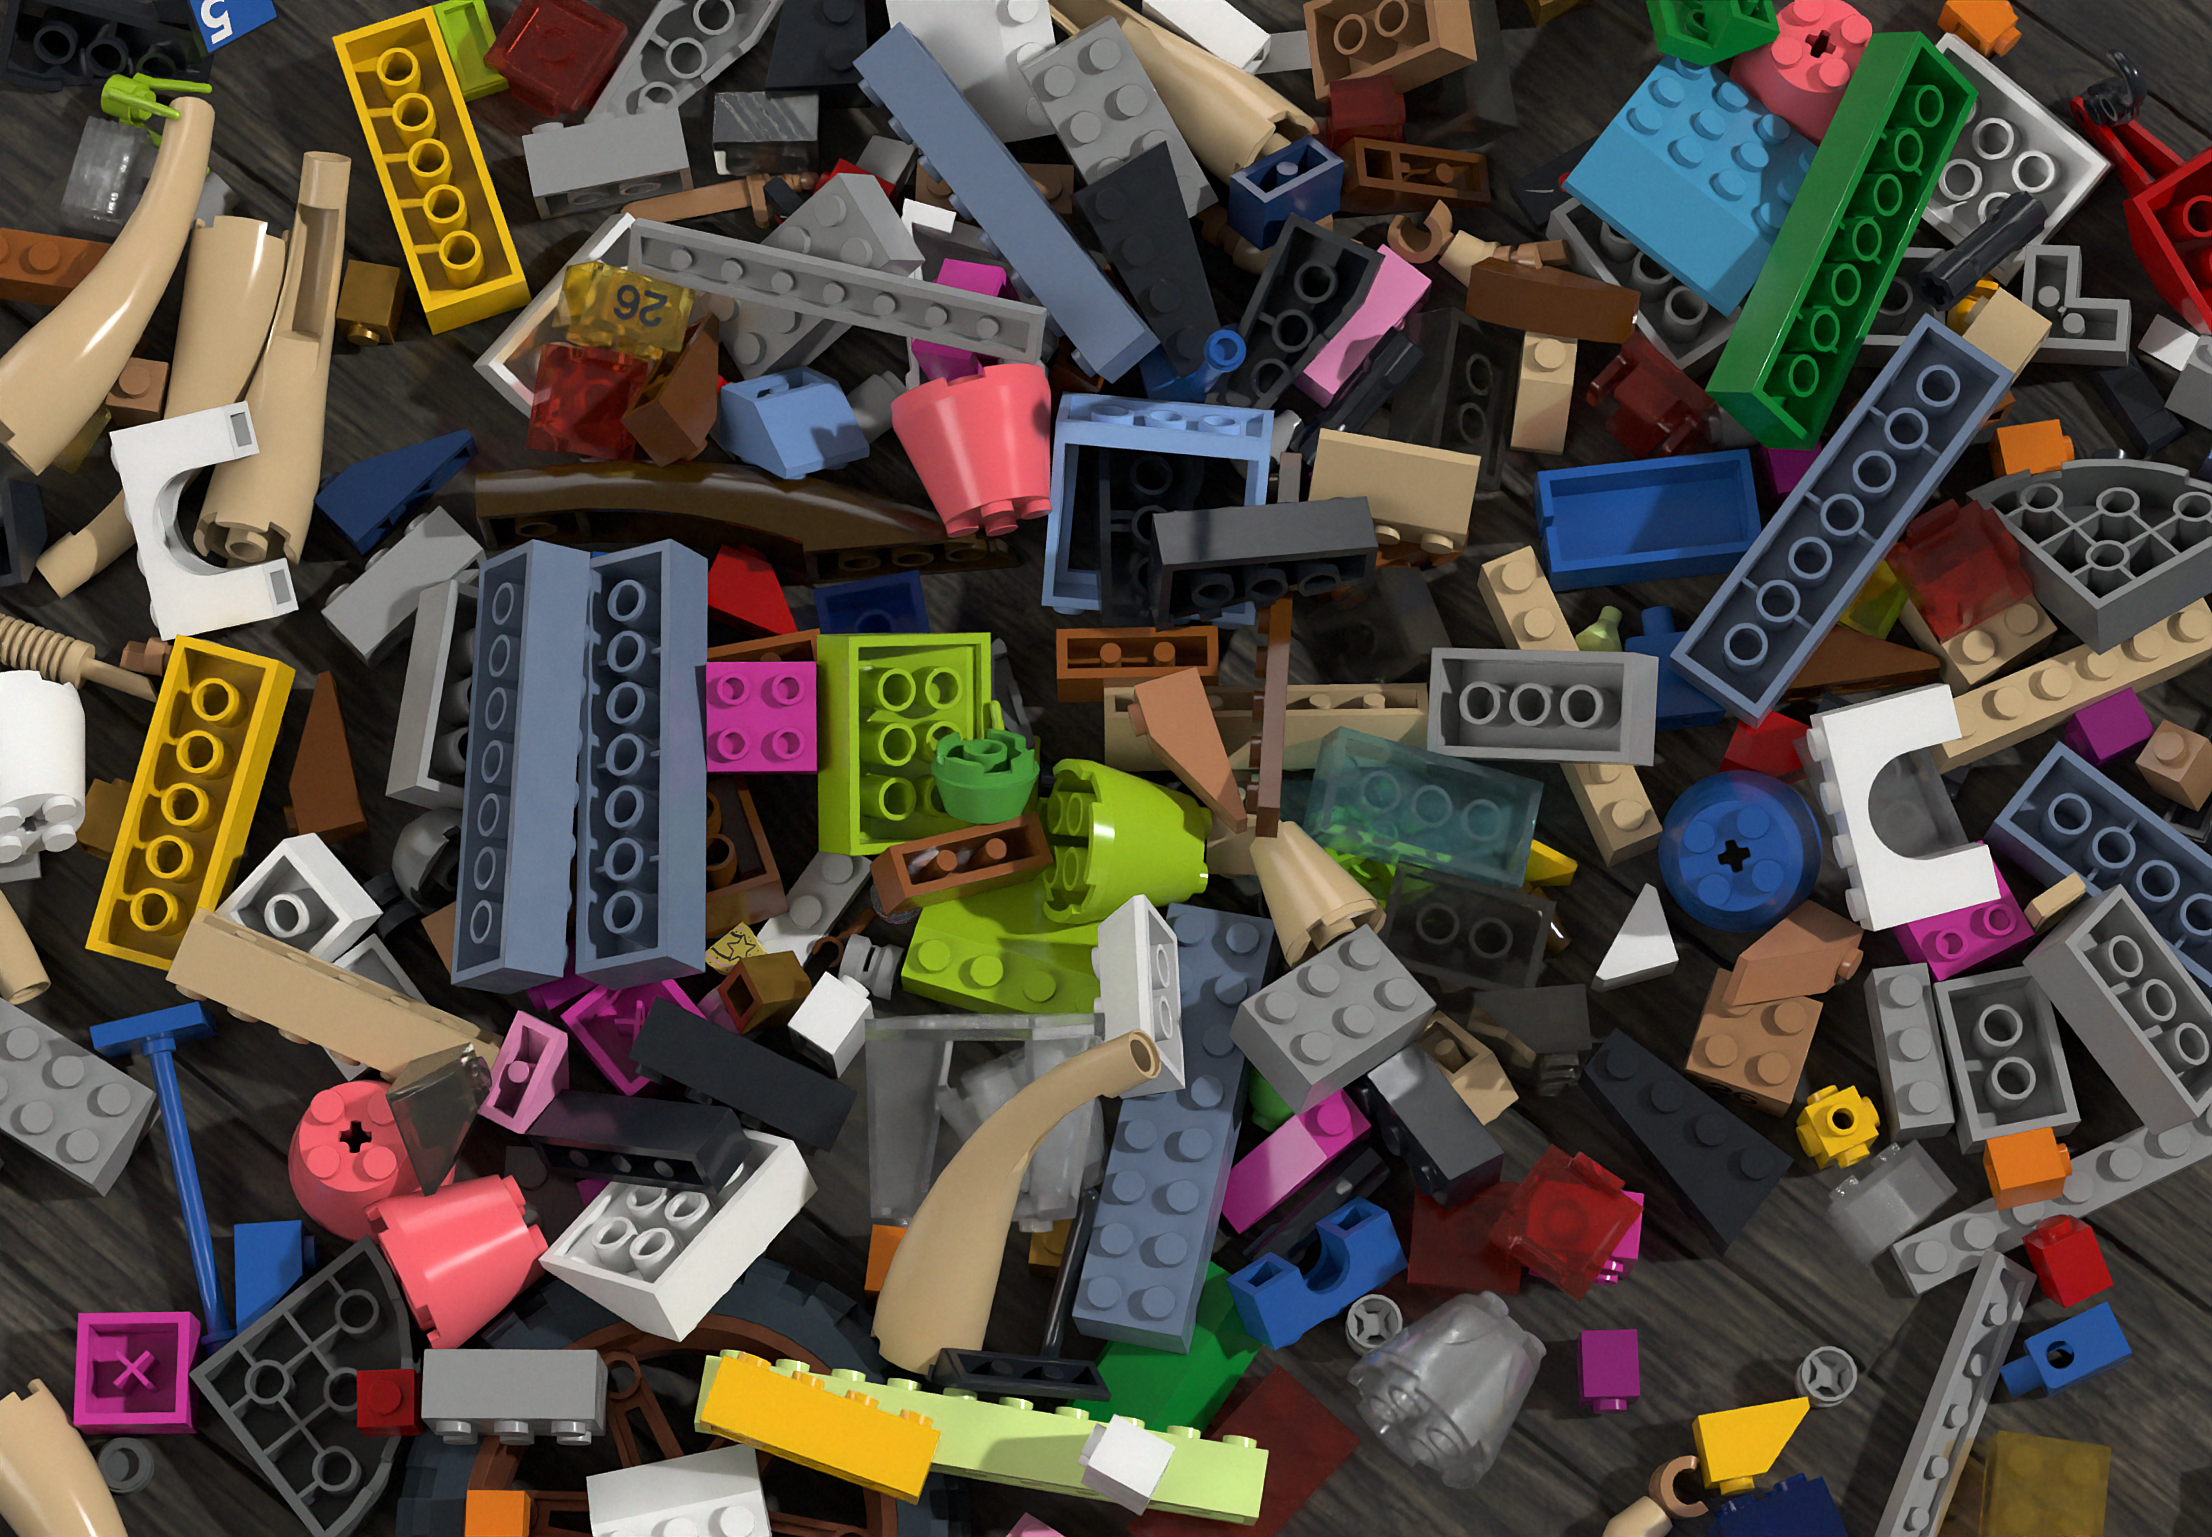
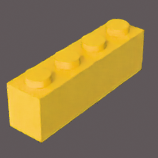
M739 1352L737 1359L723 1355L700 1417V1427L702 1430L917 1505L940 1442L941 1431L931 1428L933 1424L932 1419L905 1409L900 1411L899 1416L877 1409L879 1405L878 1400L860 1392L847 1390L845 1397L825 1391L823 1390L825 1386L824 1381L806 1373L793 1371L791 1378L771 1372L769 1371L770 1362L749 1353Z

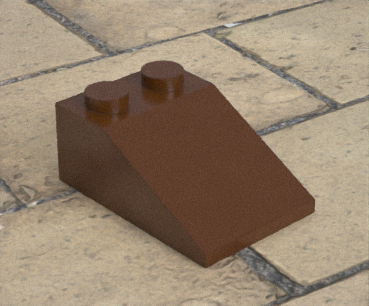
M706 772L705 939L730 932L742 922L748 926L789 912L778 869L743 775H709Z

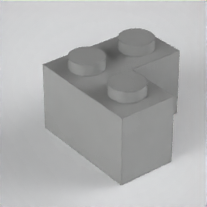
M2026 244L2022 302L2052 322L2048 337L2029 362L2128 367L2132 319L2130 300L2080 298L2083 263L2080 246Z

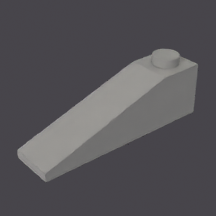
M659 0L588 116L599 113H614L616 118L635 115L638 107L652 103H665L667 108L679 107L759 42L784 0Z

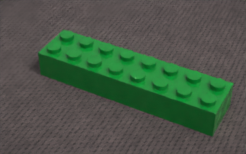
M1921 31L1872 34L1705 389V392L1766 448L1814 450L1979 93Z

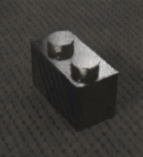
M819 91L715 93L712 144L718 174L746 176L759 173L797 175L805 172H821L823 118Z

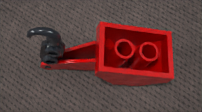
M2108 49L2105 54L2106 57L2117 65L2124 79L2121 80L2113 76L2094 83L2085 92L2070 100L2071 112L2101 153L2115 164L2113 171L2130 195V197L2123 201L2132 249L2159 295L2200 334L2212 335V146L2207 147L2185 161L2134 121L2139 116V107L2143 105L2147 96L2146 83L2136 65L2125 53L2118 49ZM2141 166L2155 179L2154 182L2149 178V176L2145 173Z

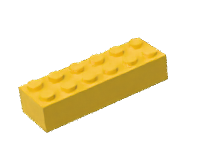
M432 6L332 37L433 336L530 304L532 299Z
M177 634L85 946L86 949L169 972L190 921L197 909L201 907L215 913L231 895L295 676V669L279 660Z

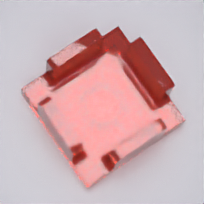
M522 0L484 56V64L488 69L507 79L511 94L518 100L555 119L560 109L573 116L580 105L592 110L616 71L615 53L628 35L627 25L582 0Z
M1635 331L1622 344L1619 355L1592 381L1586 401L1595 407L1616 386L1614 398L1622 406L1606 421V432L1638 460H1644L1667 436L1671 437L1661 446L1658 458L1679 456L1685 448L1689 451L1703 437L1715 400Z
M550 343L542 344L525 449L596 462L633 460L637 440L620 420L646 380L648 362L633 360L634 355L589 346L571 348Z
M1952 498L1907 524V538L1893 546L1884 558L1939 645L2033 593L2034 585L2020 565V549L1995 510L1991 507L1984 511L1977 499L1959 509V506Z
M1551 1144L1507 1203L1505 1211L1493 1226L1487 1238L1580 1302L1645 1208L1622 1192L1625 1186L1624 1181L1588 1156L1578 1152L1575 1158H1572Z
M1499 1181L1498 1184L1446 1211L1440 1207L1432 1195H1425L1418 1185L1415 1184L1407 1255V1286L1432 1288V1296L1487 1301L1491 1294L1517 1297L1520 1287L1528 1184Z

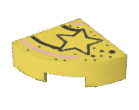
M742 922L705 951V962L718 973L727 976L740 958L768 953L751 929Z

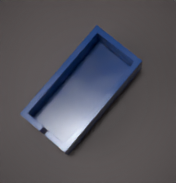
M1749 449L1537 472L1532 491L1538 536L1543 537L1540 546L1543 570L1552 592L1732 572L1762 532Z

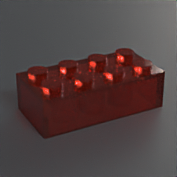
M1278 1364L1208 1439L1210 1441L1222 1442L1225 1435L1242 1436L1256 1440L1257 1449L1269 1450L1259 1517L1255 1525L1250 1526L1145 1508L1141 1516L1138 1514L1126 1527V1537H1278L1358 1451L1361 1440Z

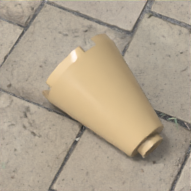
M1279 820L1277 838L1255 837L1254 833V841L1250 846L1249 852L1286 962L1292 970L1366 923L1376 935L1384 926L1386 914L1381 908L1380 903L1295 822H1282Z

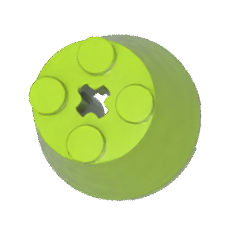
M1063 759L1053 767V775L1057 780L1050 797L1039 798L1036 810L1054 862L1036 877L1043 879L1048 900L1044 901L1042 910L1050 920L1059 923L1080 924L1108 918L1133 896L1144 894L1154 908L1169 906L1171 902L1183 903L1192 894H1202L1205 891L1208 882V869L1206 863L1203 862L1205 840L1209 837L1212 829V816L1209 808L1199 807L1196 800L1190 795L1094 761Z

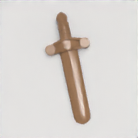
M748 152L742 158L746 178L631 202L625 205L620 213L628 212L635 220L643 218L665 223L752 206L756 225L760 228H767L770 226L762 187L775 176H769L760 162L758 154ZM809 169L803 170L799 174L796 171L777 175L795 193L802 192L801 189L811 190L816 187L819 181V175Z

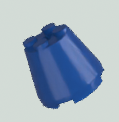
M1730 770L1698 781L1682 793L1674 802L1662 825L1663 833L1658 843V859L1660 871L1669 893L1687 914L1700 923L1717 930L1745 933L1763 930L1778 924L1804 903L1811 893L1820 872L1822 839L1817 821L1805 800L1791 787L1761 772ZM1735 840L1739 848L1748 847L1750 851V857H1747L1742 862L1743 870L1741 871L1731 863L1719 862L1718 855L1727 850V841Z

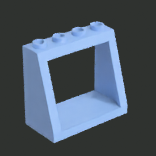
M1063 391L1055 426L1050 502L1053 511L1048 515L1042 605L1053 606L1056 612L1069 615L1081 614L1085 609L1099 611L1096 571L1068 568L1079 445L1248 460L1244 506L1266 505L1274 411ZM1252 601L1221 608L1223 617L1207 620L1212 621V624L1218 626V628L1240 629L1244 624L1254 625L1256 609ZM1196 614L1175 619L1174 624H1187L1191 619L1200 620V616Z

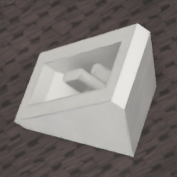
M1647 883L1645 884L1594 977L1590 987L1593 990L1602 993L1674 972L1679 959L1655 887Z

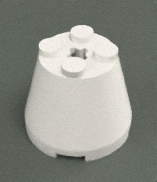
M18 670L0 673V863H7L21 855L43 850L59 852L70 848L76 843L77 837L75 832L82 825L85 818L84 710L79 694L70 682L61 685L52 681L42 680L40 671Z

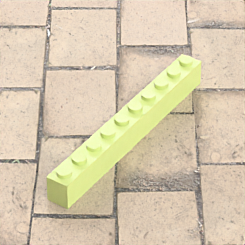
M721 1350L719 1357L706 1355L694 1420L695 1432L716 1435L701 1429L700 1417L723 1355L737 1359L741 1351ZM777 1359L775 1367L770 1366L769 1371L791 1378L793 1371L819 1378L825 1382L823 1390L845 1397L847 1390L863 1393L879 1401L877 1409L899 1416L900 1411L905 1409L932 1419L933 1424L931 1428L941 1431V1436L929 1470L931 1472L1117 1503L1081 1483L1086 1467L1078 1464L1082 1455L1081 1451L1097 1423L1106 1428L1109 1423L1088 1420L1089 1412L1072 1407H1056L1055 1414L1032 1410V1402L1012 1397H1001L999 1405L976 1401L977 1393L956 1388H944L943 1395L921 1391L922 1385L920 1383L900 1378H889L887 1386L865 1382V1374L848 1369H832L831 1376L810 1373V1365L788 1359ZM1120 1416L1142 1429L1145 1427V1422L1142 1420ZM1168 1426L1166 1433L1146 1430L1176 1447L1170 1463L1146 1508L1250 1526L1255 1525L1259 1517L1269 1450L1257 1449L1256 1440L1242 1436L1225 1435L1222 1442L1200 1439L1201 1431L1183 1426Z

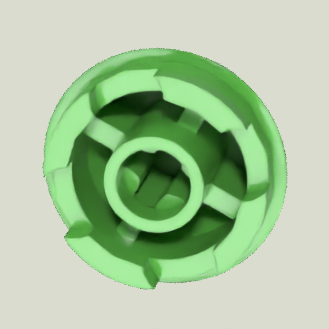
M986 729V739L961 741L959 732L943 737L937 743L936 758L932 761L930 767L946 812L956 819L976 824L1001 823L1020 816L1024 811L1040 771L1039 764L1034 760V749H1026V738L1013 732L998 729Z

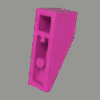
M1343 1088L1299 1117L1295 1114L1230 1170L1221 1214L1238 1236L1334 1166L1359 1141L1365 1143L1369 1140L1372 1125Z

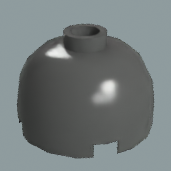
M437 808L417 817L402 830L393 852L392 870L400 890L414 906L428 916L457 901L462 809Z

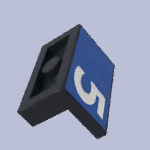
M153 0L159 20L187 19L201 57H208L279 18L273 0Z

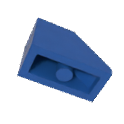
M301 1220L234 1225L237 1335L310 1279V1269L318 1268L319 1246L317 1236L309 1235V1230Z

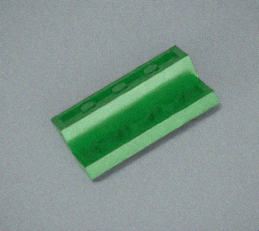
M1646 0L1658 51L1704 67L1776 41L1780 34L1772 0Z
M1209 1261L1188 1355L1109 1340L1094 1361V1364L1112 1395L1110 1401L1099 1402L1068 1399L1064 1407L1085 1410L1089 1412L1088 1420L1110 1423L1111 1418L1116 1414L1144 1421V1429L1166 1433L1168 1426H1183L1199 1430L1202 1435L1263 1345V1343L1246 1333L1226 1279L1232 1276V1274Z

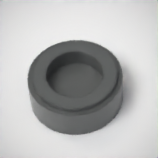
M120 1437L109 1441L101 1448L96 1458L98 1468L109 1490L118 1495H132L140 1492L149 1484L154 1473V1459L151 1452L141 1442L133 1438Z

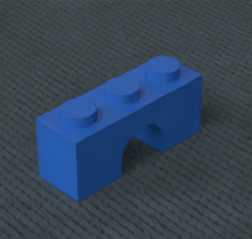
M1358 1196L1316 1222L1315 1225L1322 1244L1321 1255L1314 1268L1301 1276L1298 1267L1269 1252L1227 1278V1285L1246 1333L1274 1351L1281 1347L1289 1346L1297 1342L1302 1334L1325 1319L1341 1314L1348 1304L1371 1290L1385 1286L1392 1276L1408 1267L1388 1211Z

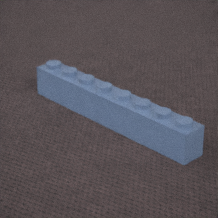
M898 22L853 62L854 66L864 77L858 83L859 87L877 107H880L883 103L894 115L888 121L891 128L907 145L914 141L924 153L918 159L921 166L935 182L939 184L944 179L954 193L948 197L950 203L966 221L969 222L973 218L977 220L984 229V232L978 236L980 241L997 260L1005 256L1015 269L1009 274V277L1016 287L1028 299L1036 295L1043 306L1047 308L1046 325L1058 338L1063 337L1065 334L1077 347L1070 353L1072 358L1090 378L1097 373L1113 384L1161 343L915 33L901 22Z

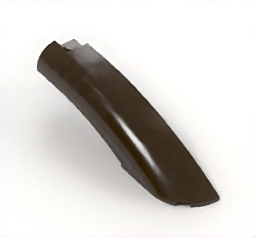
M614 460L487 470L476 473V516L489 551L510 550L533 539L556 545L594 542L655 543L672 539L685 547L719 552L722 544L737 550L738 546L743 545L766 556L767 563L808 574L809 585L1020 567L1019 554L1014 547L993 536H987L984 532L978 530L961 537H948L946 527L937 513L886 495L812 476H806L801 479H784L760 467L676 460L659 468L653 460Z

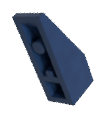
M463 429L351 464L342 474L335 472L323 481L318 488L317 496L313 499L320 517L364 559L479 454L475 440L469 431Z

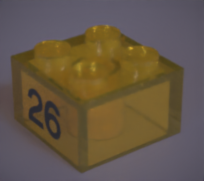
M598 261L569 265L566 268L552 327L567 331L565 340L574 344L596 348L597 344L603 346L615 345L617 346L615 355L638 362H646V359L661 361L663 354L680 353L696 291Z
M1999 1430L1988 1440L1978 1537H2103L2111 1446Z

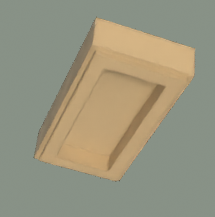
M2076 872L2033 899L2024 910L2023 914L2035 933L2030 941L2062 921L2084 895L2087 887Z

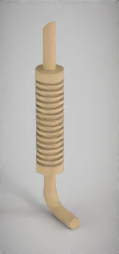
M0 613V662L3 665L21 670L40 671L42 678L51 679L56 683L61 682L62 685L70 682L76 690L80 689L88 679L157 703L159 696L148 677L95 660V647L93 644L75 640L69 636L65 637L61 633L55 634L52 630H45L40 626L35 627L32 623H25L23 620H16L14 617L5 616V614Z

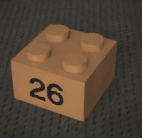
M1719 968L1711 983L1681 1076L1701 1091L1783 1118L1791 1105L1824 1003L1804 996L1731 1006L1722 1000L1733 972Z

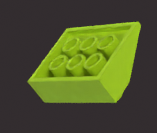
M859 633L817 635L819 852L848 856L881 854L889 846L982 825L956 819L946 812L930 767L932 761L936 758L937 743L943 737L959 732L961 741L986 739V729H991L990 633Z
M1035 878L1030 882L923 907L900 975L903 991L1095 1047L1103 1043V1032L1099 1029L1094 1014V1000L1101 997L1100 980L1097 979L1093 970L1092 949L1093 947H1098V925L1105 919L1080 924L1059 923L1050 920L1042 910L1044 901L1048 900L1044 881L1039 878Z

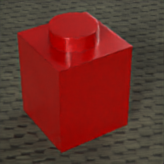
M2070 1214L2048 1217L2037 1224L2036 1231L2022 1237L2044 1296L2063 1308L2070 1307L2114 1285L2091 1226Z
M414 1368L357 1371V1428L366 1438L423 1435V1419L421 1418L423 1379Z

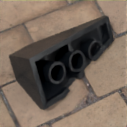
M9 0L0 44V80L41 91H63V88L68 86L92 85L93 89H103L108 79L115 74L133 79L136 73L152 78L208 84L215 53L208 57L200 56L188 21L183 19L159 20L155 8L135 0Z

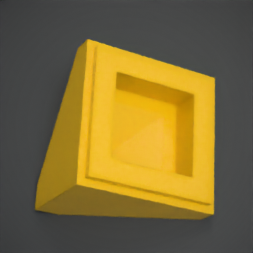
M1534 839L1533 841L1529 840L1510 880V884L1517 887L1526 879L1533 887L1538 885L1540 887L1569 886L1574 878L1578 864H1576L1577 861Z

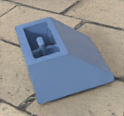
M804 365L721 387L720 447L740 456L741 460L745 463L758 465L784 479H801L810 472L821 469H842L850 461L869 457L870 446L838 381Z

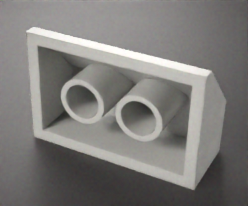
M1144 894L1133 896L1098 925V947H1093L1092 965L1097 979L1100 980L1101 997L1094 1000V1014L1097 1025L1103 1032V1043L1136 1029L1146 1032L1152 1038L1160 1053L1161 1071L1156 1078L1119 1095L1121 1099L1185 1089L1177 936Z
M745 1444L586 1477L593 1537H772L756 1450Z

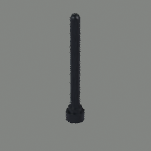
M1085 1188L1078 1195L1036 1356L1059 1357L1100 1203V1195L1094 1188ZM1025 1395L1024 1400L1033 1403L1032 1410L1044 1412L1048 1397Z

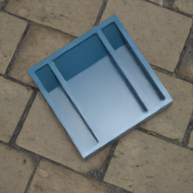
M1666 54L1561 187L1728 318L1756 283L1819 147L1788 125L1782 117L1773 114L1740 84L1734 82L1714 65L1711 64L1704 67Z

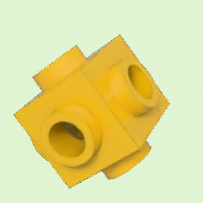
M1832 1085L1812 1094L1806 1099L1809 1106L1804 1108L1796 1121L1798 1124L1796 1133L1803 1150L1809 1157L1814 1156L1820 1170L1837 1162L1842 1169L1870 1155L1868 1148H1870L1879 1135L1876 1127L1880 1126V1120L1874 1105L1867 1096L1860 1098L1854 1085L1840 1092L1836 1085ZM1840 1114L1848 1129L1837 1128L1833 1123L1832 1117Z

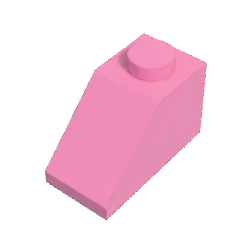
M518 1010L473 1111L518 1134L527 1135L528 1131L561 1089L569 1090L567 1033L524 1011Z

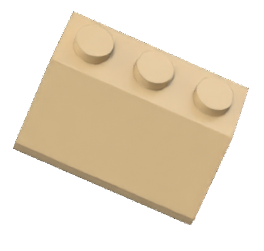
M1321 428L1308 501L1328 500L1334 497L1352 498L1367 496L1378 543L1394 545L1398 544L1401 540L1421 544L1422 549L1436 554H1449L1452 550L1463 552L1481 456Z

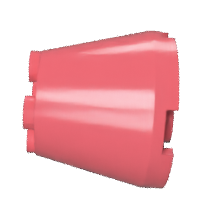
M1795 0L1776 14L1780 34L1776 41L1736 55L1731 66L1729 78L1740 84L1773 114L1782 117L1788 125L1819 147L1872 36V26L1866 17L1862 16L1855 8L1844 1Z
M1025 363L987 366L981 370L982 374L960 377L948 383L945 378L941 377L903 393L890 404L893 413L892 424L894 431L946 527L948 537L954 538L969 535L978 531L979 528H985L987 536L1003 535L1018 528L1017 519L1039 518L1053 511L1050 502L1051 390L1041 366Z
M364 1079L337 1085L329 1090L318 1093L313 1098L310 1107L301 1118L293 1134L289 1149L288 1169L296 1198L310 1218L331 1235L345 1241L357 1243L368 1234L374 1243L378 1244L380 1242L377 1234L383 1230L375 1234L372 1233L363 1208L383 1198L452 1184L455 1173V1149L447 1124L439 1111L425 1096L410 1087H400L384 1079Z
M498 1174L401 1194L383 1198L363 1208L372 1233L375 1234L383 1230L377 1234L380 1242L378 1243L387 1264L394 1273L397 1283H400L404 1298L418 1330L422 1333L429 1329L432 1330V1332L427 1334L430 1349L459 1348L545 1275V1269L538 1259L549 1247L537 1224L527 1228L522 1216L526 1215L523 1207L526 1203L512 1175L501 1179Z

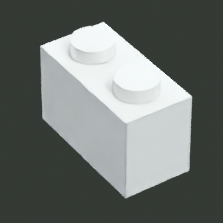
M825 972L788 1023L794 1050L839 1079L876 1027L871 1001L866 999L869 991L859 982L845 974H842L838 980L828 972Z
M1114 1414L1107 1428L1098 1423L1095 1425L1081 1451L1082 1455L1078 1464L1086 1467L1081 1483L1141 1516L1165 1473L1176 1447Z

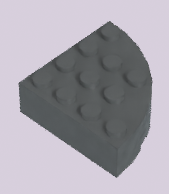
M2082 459L2061 462V470L2031 476L2030 469L2006 475L1966 493L1969 539L1982 551L1996 544L2033 596L2099 656L2212 592V484L2190 478L2188 469L2165 463L2132 459Z
M368 1234L189 1373L196 1385L314 1537H354L366 1526L391 1491L409 1452L413 1436L366 1438L357 1428V1371L414 1368L421 1377V1358L415 1321L404 1298L400 1283H397L394 1273L384 1256Z

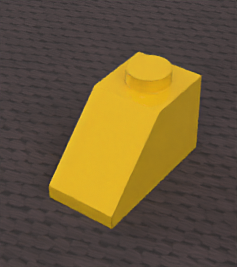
M1808 1397L1697 1416L1692 1423L1705 1490L1720 1487L1722 1496L1741 1494L1754 1490L1753 1481L1760 1480L1767 1473L1809 1410Z

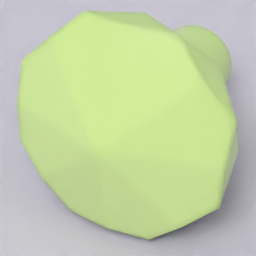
M1612 606L1603 607L1598 621L1576 635L1575 642L1579 650L1623 652L1617 629L1622 618L1621 611Z

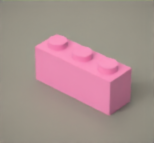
M1384 244L1381 245L1377 252L1386 255L1364 305L1292 383L1324 409L1364 363L1366 355L1392 325L1403 331L1429 301L1432 281Z

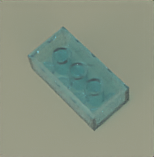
M1339 726L1322 737L1302 830L1319 846L1503 896L1523 886L1544 782Z

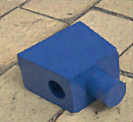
M1658 606L1643 610L1641 612L1644 636L1626 639L1623 652H1635L1659 657L1655 732L1721 725L1727 710L1668 668L1670 654L1688 631L1676 632L1673 609L1671 607Z
M2106 1301L2024 1341L2023 1345L2026 1356L1998 1369L2012 1398L2018 1397L2039 1386H2042L2047 1397H2051L2128 1363L2132 1351ZM2058 1349L2066 1352L2071 1359L2070 1364L2060 1369L2051 1366L2046 1356Z

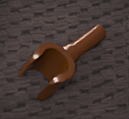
M867 906L836 938L832 936L820 938L813 947V956L817 958L828 946L837 945L839 955L828 966V969L831 971L840 970L842 958L853 933L859 935L877 916L876 912Z

